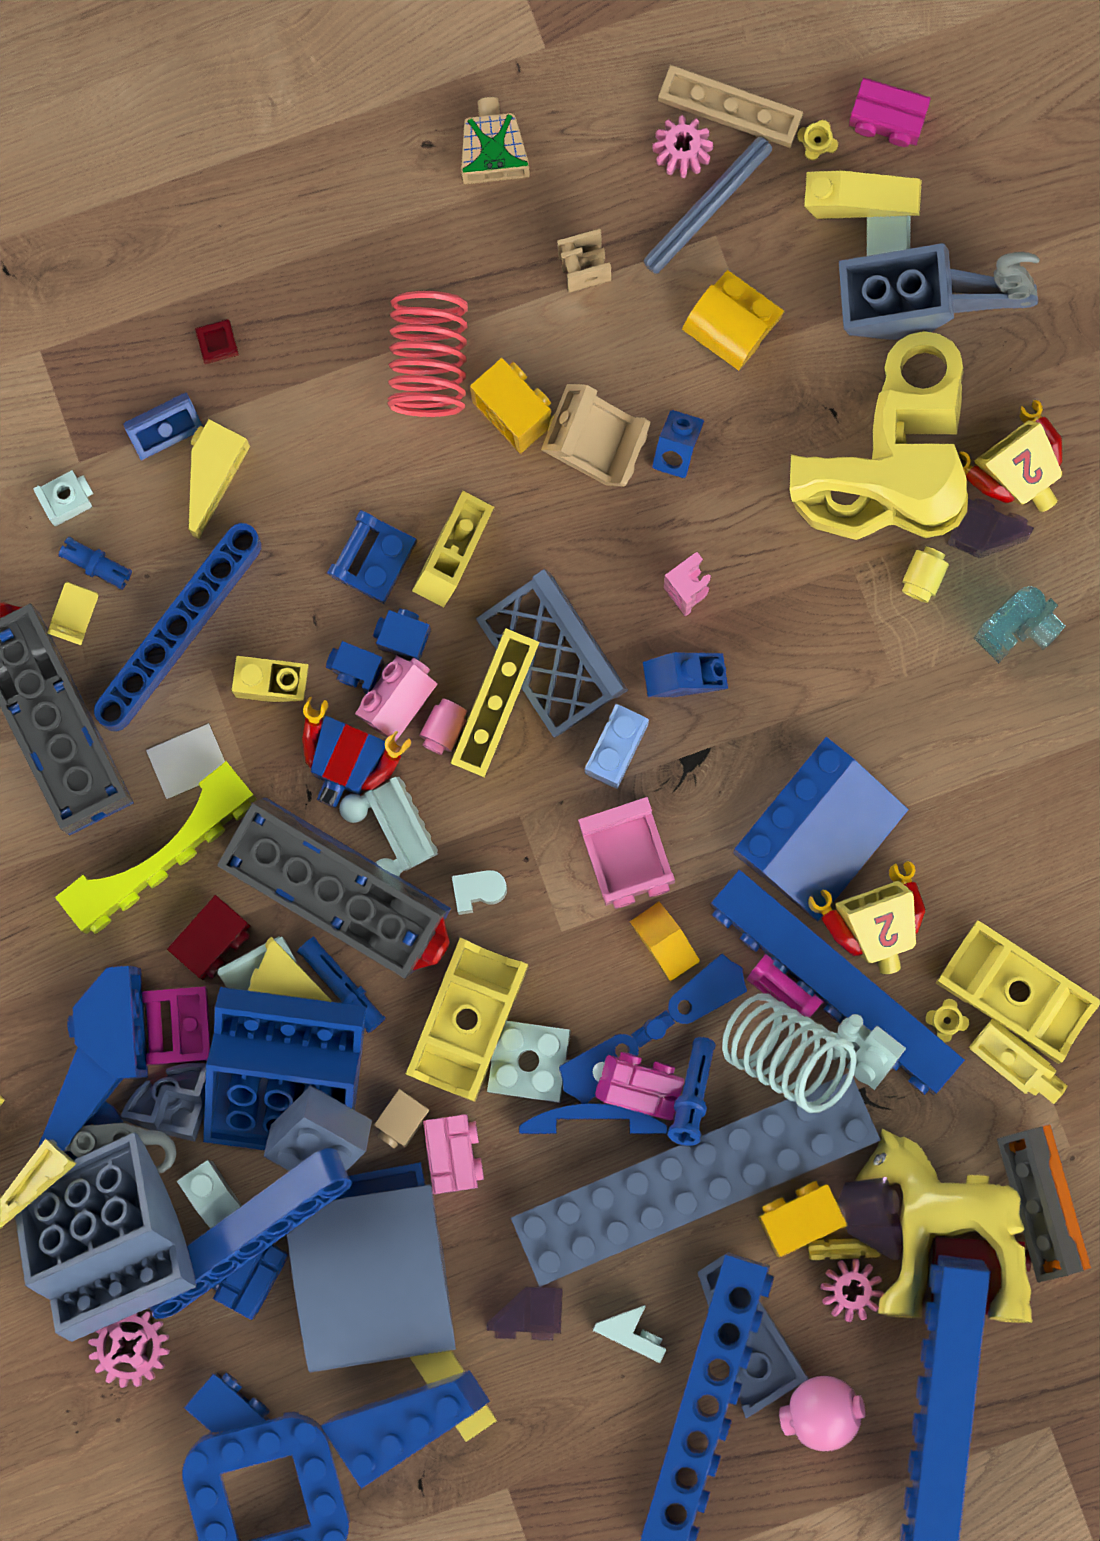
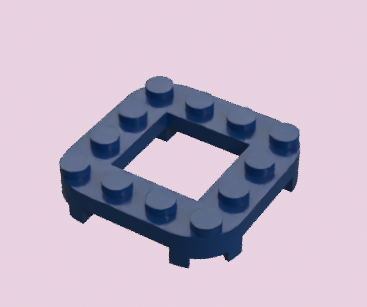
M286 1412L284 1416L217 1434L211 1432L200 1437L189 1450L182 1471L183 1484L198 1540L241 1541L236 1530L222 1473L292 1455L310 1524L247 1541H346L350 1524L349 1510L347 1511L329 1438L320 1424L308 1416L299 1414V1412Z

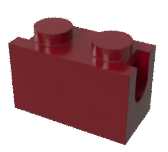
M214 895L167 950L199 979L204 981L207 976L213 979L218 974V969L225 966L226 962L223 958L231 949L238 951L249 939L250 934L247 931L251 928V925L218 896Z

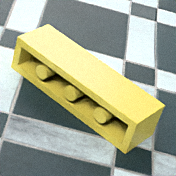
M504 629L450 761L451 764L485 777L539 645L538 641L509 629Z

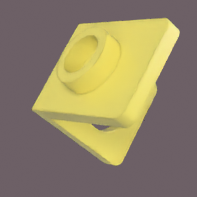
M66 582L47 633L82 645L99 596L98 593Z

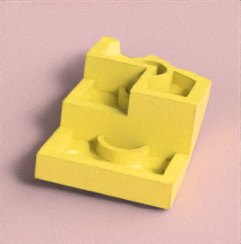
M272 937L267 940L265 944L266 953L259 969L255 968L250 979V987L247 991L333 1002Z

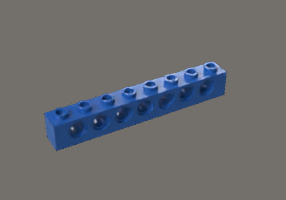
M729 1252L725 1254L640 1541L697 1540L700 1527L693 1526L697 1511L704 1513L708 1503L710 1491L704 1490L708 1475L715 1477L721 1455L715 1454L718 1440L726 1441L732 1420L725 1417L729 1403L736 1405L740 1395L742 1383L736 1382L740 1368L747 1369L753 1348L747 1346L750 1332L758 1333L764 1312L757 1309L761 1296L768 1298L774 1276L768 1274L770 1265ZM743 1287L749 1291L751 1302L748 1306L738 1307L732 1302L731 1292L734 1288ZM725 1323L735 1324L740 1330L739 1340L734 1343L726 1342L720 1334L721 1326ZM714 1359L726 1361L730 1369L729 1375L725 1378L714 1377L710 1372V1362ZM704 1395L715 1397L719 1403V1410L714 1414L704 1413L699 1406L700 1397ZM693 1431L703 1432L708 1438L707 1448L696 1450L691 1447L688 1441L689 1434ZM683 1467L692 1468L697 1474V1483L692 1486L682 1484L678 1479V1470ZM672 1503L681 1504L686 1509V1519L680 1522L673 1521L668 1516L667 1507Z

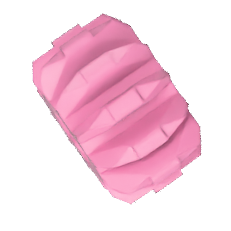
M683 115L679 117L678 125H675L673 121L668 119L665 121L666 130L658 129L656 131L655 137L658 139V142L653 143V152L659 154L656 158L658 166L668 164L667 174H673L677 168L680 169V176L685 178L688 168L695 174H698L701 169L699 163L708 164L710 162V156L707 152L713 150V142L706 140L709 136L708 128L698 130L699 120L697 118L692 120L690 125H687ZM683 142V146L688 143L689 150L683 152L682 147L680 150H677V143Z
M852 1259L850 1272H848L843 1260L838 1261L837 1266L841 1275L838 1276L834 1271L828 1269L826 1275L834 1280V1284L821 1283L820 1286L822 1290L833 1292V1295L822 1299L824 1305L831 1304L834 1301L838 1303L831 1311L834 1317H837L844 1307L846 1308V1322L852 1321L853 1309H856L861 1320H866L867 1314L863 1306L866 1305L870 1310L876 1312L879 1307L870 1301L871 1296L881 1298L884 1295L883 1291L872 1290L871 1287L882 1282L880 1276H875L869 1280L866 1278L872 1272V1265L867 1264L861 1273H858L860 1265L858 1259ZM851 1280H856L858 1282L856 1286H861L862 1288L861 1295H855L853 1301H848L846 1299L848 1294H842L843 1286L850 1285Z

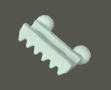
M394 777L390 779V782L375 790H370L362 796L358 794L345 796L340 802L339 811L343 819L356 823L363 820L368 813V809L372 807L397 858L395 860L383 858L375 863L386 871L400 877L401 872L407 871L438 855V849L432 843L431 835L425 829V823L419 817V811L413 805L412 797L405 789V783L400 777Z

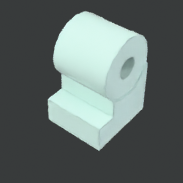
M493 870L452 876L459 915L473 913L472 903L482 901L486 904H497L505 898L507 893L504 877Z

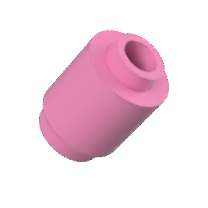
M442 698L439 705H434L419 735L425 740L423 746L439 755H442L444 750L452 752L467 722L464 718L468 711L458 704Z

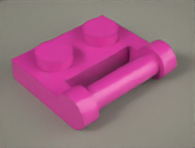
M766 954L746 980L762 993L771 994L778 1001L784 1002L791 1009H796L803 1016L810 1018L823 1001L815 994L812 997L774 966V960Z
M207 987L142 992V1003H146L149 1053L145 1054L146 1065L208 1060L211 1038ZM170 1001L173 1051L170 1052L163 1051L160 1002Z

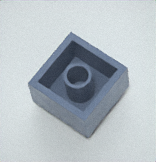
M310 1085L271 1124L264 1157L291 1171L312 1154L323 1149L334 1148L338 1151L347 1171L366 1152L372 1120Z

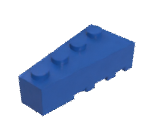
M468 1370L429 1383L423 1387L411 1391L408 1390L351 1411L339 1413L320 1426L362 1489L488 1404L490 1400L471 1371Z

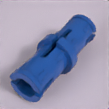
M70 536L64 541L67 546H61L58 554L59 557L85 569V573L88 576L94 577L96 575L120 590H123L127 585L124 580L129 581L132 575L131 569H127L105 557V552L99 549L94 551L75 541Z

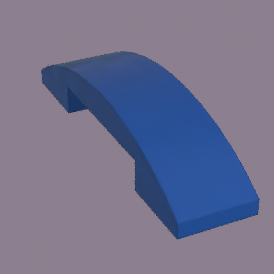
M609 1104L564 1106L541 1113L519 1126L520 1134H557V1120L630 1119V1134H667V1126L659 1120L644 1113Z

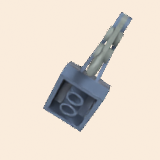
M944 243L839 261L844 330L850 336L896 340L913 333L932 332L954 319V313L1036 306L1038 304L1037 285L1034 284V280L1027 269L1020 266V262H1033L1037 264L1040 259L1035 254L1029 252L1005 254L997 260V269L994 271V277L950 269L949 250Z

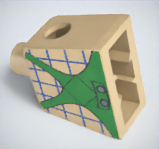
M486 97L478 100L479 117L467 118L464 124L461 166L463 184L530 177L529 162L515 114H500L498 98Z

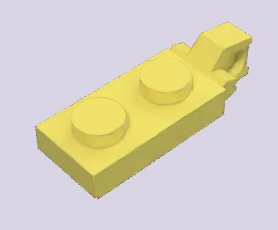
M994 1019L989 1021L969 1046L972 1052L1025 1094L1030 1092L1036 1096L1040 1093L1055 1104L1067 1088V1085L1055 1075V1068L1047 1060Z

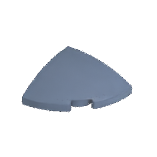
M187 1063L166 1069L168 1076L159 1079L153 1085L147 1080L128 1100L120 1117L122 1120L149 1130L162 1131L169 1136L195 1142L205 1110L206 1063Z

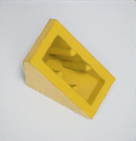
M660 901L629 921L670 982L700 962L683 931Z

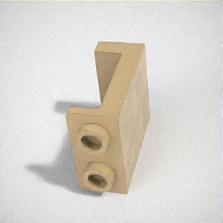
M567 384L541 450L604 485L626 486L634 473V464L641 447L646 442L647 431L651 422L645 418L632 417L596 396L598 391L588 385Z

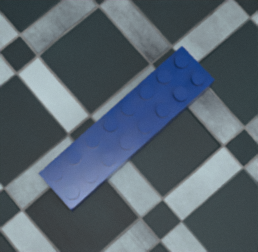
M938 1255V1264H931L929 1287H932L934 1299L933 1302L926 1303L925 1324H927V1330L930 1331L929 1339H923L921 1345L920 1360L923 1361V1368L926 1369L925 1376H918L916 1398H919L921 1413H914L912 1435H915L917 1449L910 1450L908 1472H910V1480H913L912 1487L905 1488L904 1509H906V1518L909 1519L908 1524H901L900 1541H959L990 1274L983 1260Z

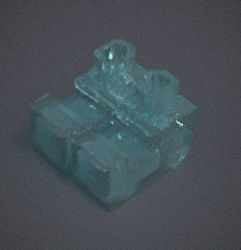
M1029 586L1020 589L981 626L974 639L1000 663L1018 643V640L1014 637L1015 634L1022 642L1031 637L1044 650L1061 634L1060 632L1066 626L1053 614L1058 605L1052 598L1046 602L1045 596L1039 589Z

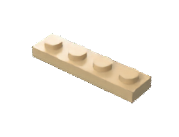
M672 65L669 67L658 96V102L757 137L761 136L768 141L791 148L803 117V111Z

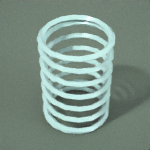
M759 993L745 1000L728 1020L723 1034L722 1050L726 1061L740 1070H746V1073L752 1078L758 1077V1080L764 1085H771V1088L777 1093H784L787 1099L796 1101L800 1107L808 1112H821L833 1106L843 1096L851 1084L855 1073L856 1053L853 1044L846 1039H842L835 1032H829L824 1026L816 1024V1022L809 1017L803 1016L796 1009H791L771 994ZM757 1000L768 1001V1003L757 1007L748 1014L740 1024L732 1041L730 1055L728 1037L740 1013L750 1003ZM773 1008L774 1013L759 1023L751 1034L745 1047L744 1059H738L736 1053L737 1045L743 1030L761 1011ZM782 1015H787L788 1020L782 1023ZM774 1019L768 1037L762 1046L750 1056V1051L757 1036ZM795 1023H800L801 1028L794 1031ZM789 1026L788 1037L785 1038L776 1050L770 1066L762 1071L763 1060L773 1050L780 1032ZM807 1031H813L814 1035L807 1039ZM802 1033L801 1043L789 1058L783 1074L775 1078V1070L787 1055L793 1039ZM825 1038L827 1043L820 1047V1039ZM815 1041L813 1053L803 1064L796 1081L788 1086V1077L800 1062L805 1048ZM833 1046H838L840 1050V1064L832 1084L819 1099L814 1102H807L805 1097L812 1094L820 1086L829 1071L833 1058ZM847 1049L851 1061L850 1069L843 1085L827 1103L818 1106L825 1102L838 1086L846 1064ZM827 1051L822 1071L817 1080L805 1091V1083L816 1061ZM795 1089V1094L791 1093L790 1091Z

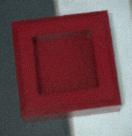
M229 319L195 328L205 365L239 356Z

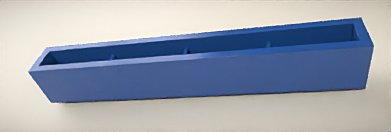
M738 870L711 902L710 906L715 910L712 916L727 929L733 925L742 933L739 939L754 952H757L759 948L774 960V966L784 974L789 972L799 981L797 985L813 997L815 994L827 1005L823 1010L836 1022L841 1023L844 1019L857 1014L862 1017L863 1025L870 1031H873L878 1026L904 1046L906 1050L892 1069L897 1071L901 1067L911 1076L908 1082L923 1095L928 1091L933 1095L937 1094L965 1061V1059L741 870Z

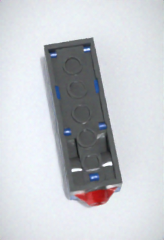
M2 602L0 603V708L60 829L70 836L134 804L52 636L47 633L48 628L41 614L31 603L24 607H18Z
M266 797L251 804L217 864L221 869L403 978H407L417 969L438 964L450 944L445 925V919L451 910L449 906L397 875L386 871L377 863Z

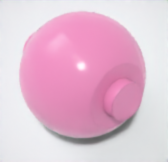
M817 1376L806 1380L796 1388L791 1396L789 1405L780 1407L779 1417L785 1436L796 1434L799 1441L811 1449L833 1451L847 1445L855 1437L860 1428L861 1418H865V1406L861 1395L856 1396L854 1390L844 1381L831 1376Z

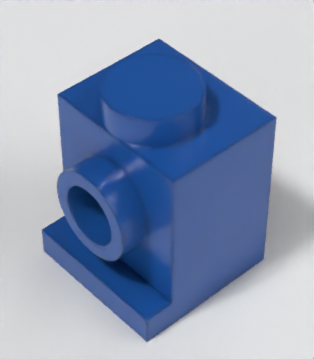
M342 641L339 649H332L326 663V668L337 674L336 680L345 685L356 688L358 683L362 684V689L367 694L374 688L384 665V660L379 655Z

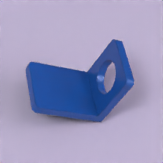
M671 410L658 440L652 468L685 478L704 420ZM667 451H674L681 456L682 463L677 466L670 465L663 459V454Z

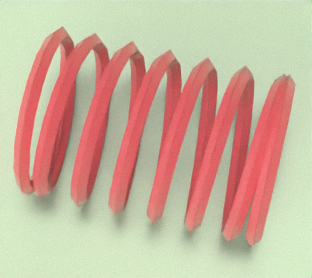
M413 291L398 294L390 301L391 306L395 309L390 313V316L395 321L407 324L397 325L389 331L393 337L408 341L396 342L389 347V350L395 355L410 358L396 359L388 365L395 372L415 375L395 376L388 381L389 385L398 390L421 392L452 388L457 390L459 394L451 397L421 392L395 393L387 398L389 401L387 402L388 407L397 413L419 417H441L458 414L465 409V404L461 399L466 393L459 384L466 379V373L459 367L467 361L466 356L460 350L467 345L466 338L461 335L467 328V322L461 316L468 311V303L460 296L446 292ZM414 298H436L455 303L459 306L449 309L406 307L397 302ZM403 314H410V315H418V316H440V317L420 318V317H407V316H401V315H403ZM454 320L460 323V328L452 330L427 324H439ZM403 331H426V332H435V333H438V334H408V333H402V332H403ZM452 337L460 340V344L454 347L435 342H426ZM402 348H425V349H434V350H433V351H409V350H403ZM454 354L459 357L460 361L450 364L444 361L425 358ZM402 365H424V366H433V367H428V368H414V367H404V366H402ZM450 371L459 374V378L452 381L433 376H423ZM402 382H422L432 384H404ZM451 404H455V405L458 406V407H454V408H450V409H441V410H419V409H410V408H435V407H441V406H448V405H451Z

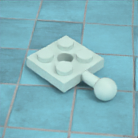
M506 1021L492 1056L487 1092L560 1103L563 1082L559 1066L569 1061L567 1054L571 1030ZM526 1051H534L539 1057L538 1067L531 1072L523 1071L519 1066V1058ZM599 1062L593 1068V1076L598 1082L602 1077L605 1062Z

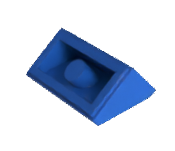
M183 393L123 423L140 460H144L194 435L199 426L204 427L187 393Z

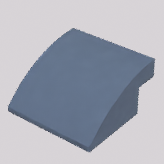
M135 1132L73 1160L76 1165L15 1216L25 1286L50 1300L55 1333L71 1342L196 1287L192 1263L178 1217L153 1160L141 1138Z
M431 1185L336 1199L287 1233L296 1303L309 1373L456 1350L443 1245L438 1231Z

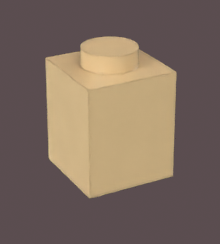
M399 1089L374 1124V1126L381 1130L377 1137L394 1149L398 1143L407 1147L431 1111Z

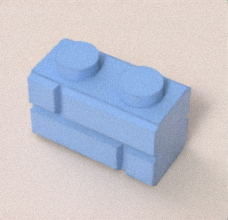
M616 704L609 717V722L606 723L585 767V774L618 789L648 727L649 719Z

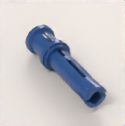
M697 1037L692 1042L693 1047L683 1092L675 1100L673 1107L676 1112L674 1124L669 1127L667 1134L673 1142L684 1146H692L700 1142V1121L707 1111L703 1098L716 1044L713 1040L706 1037Z

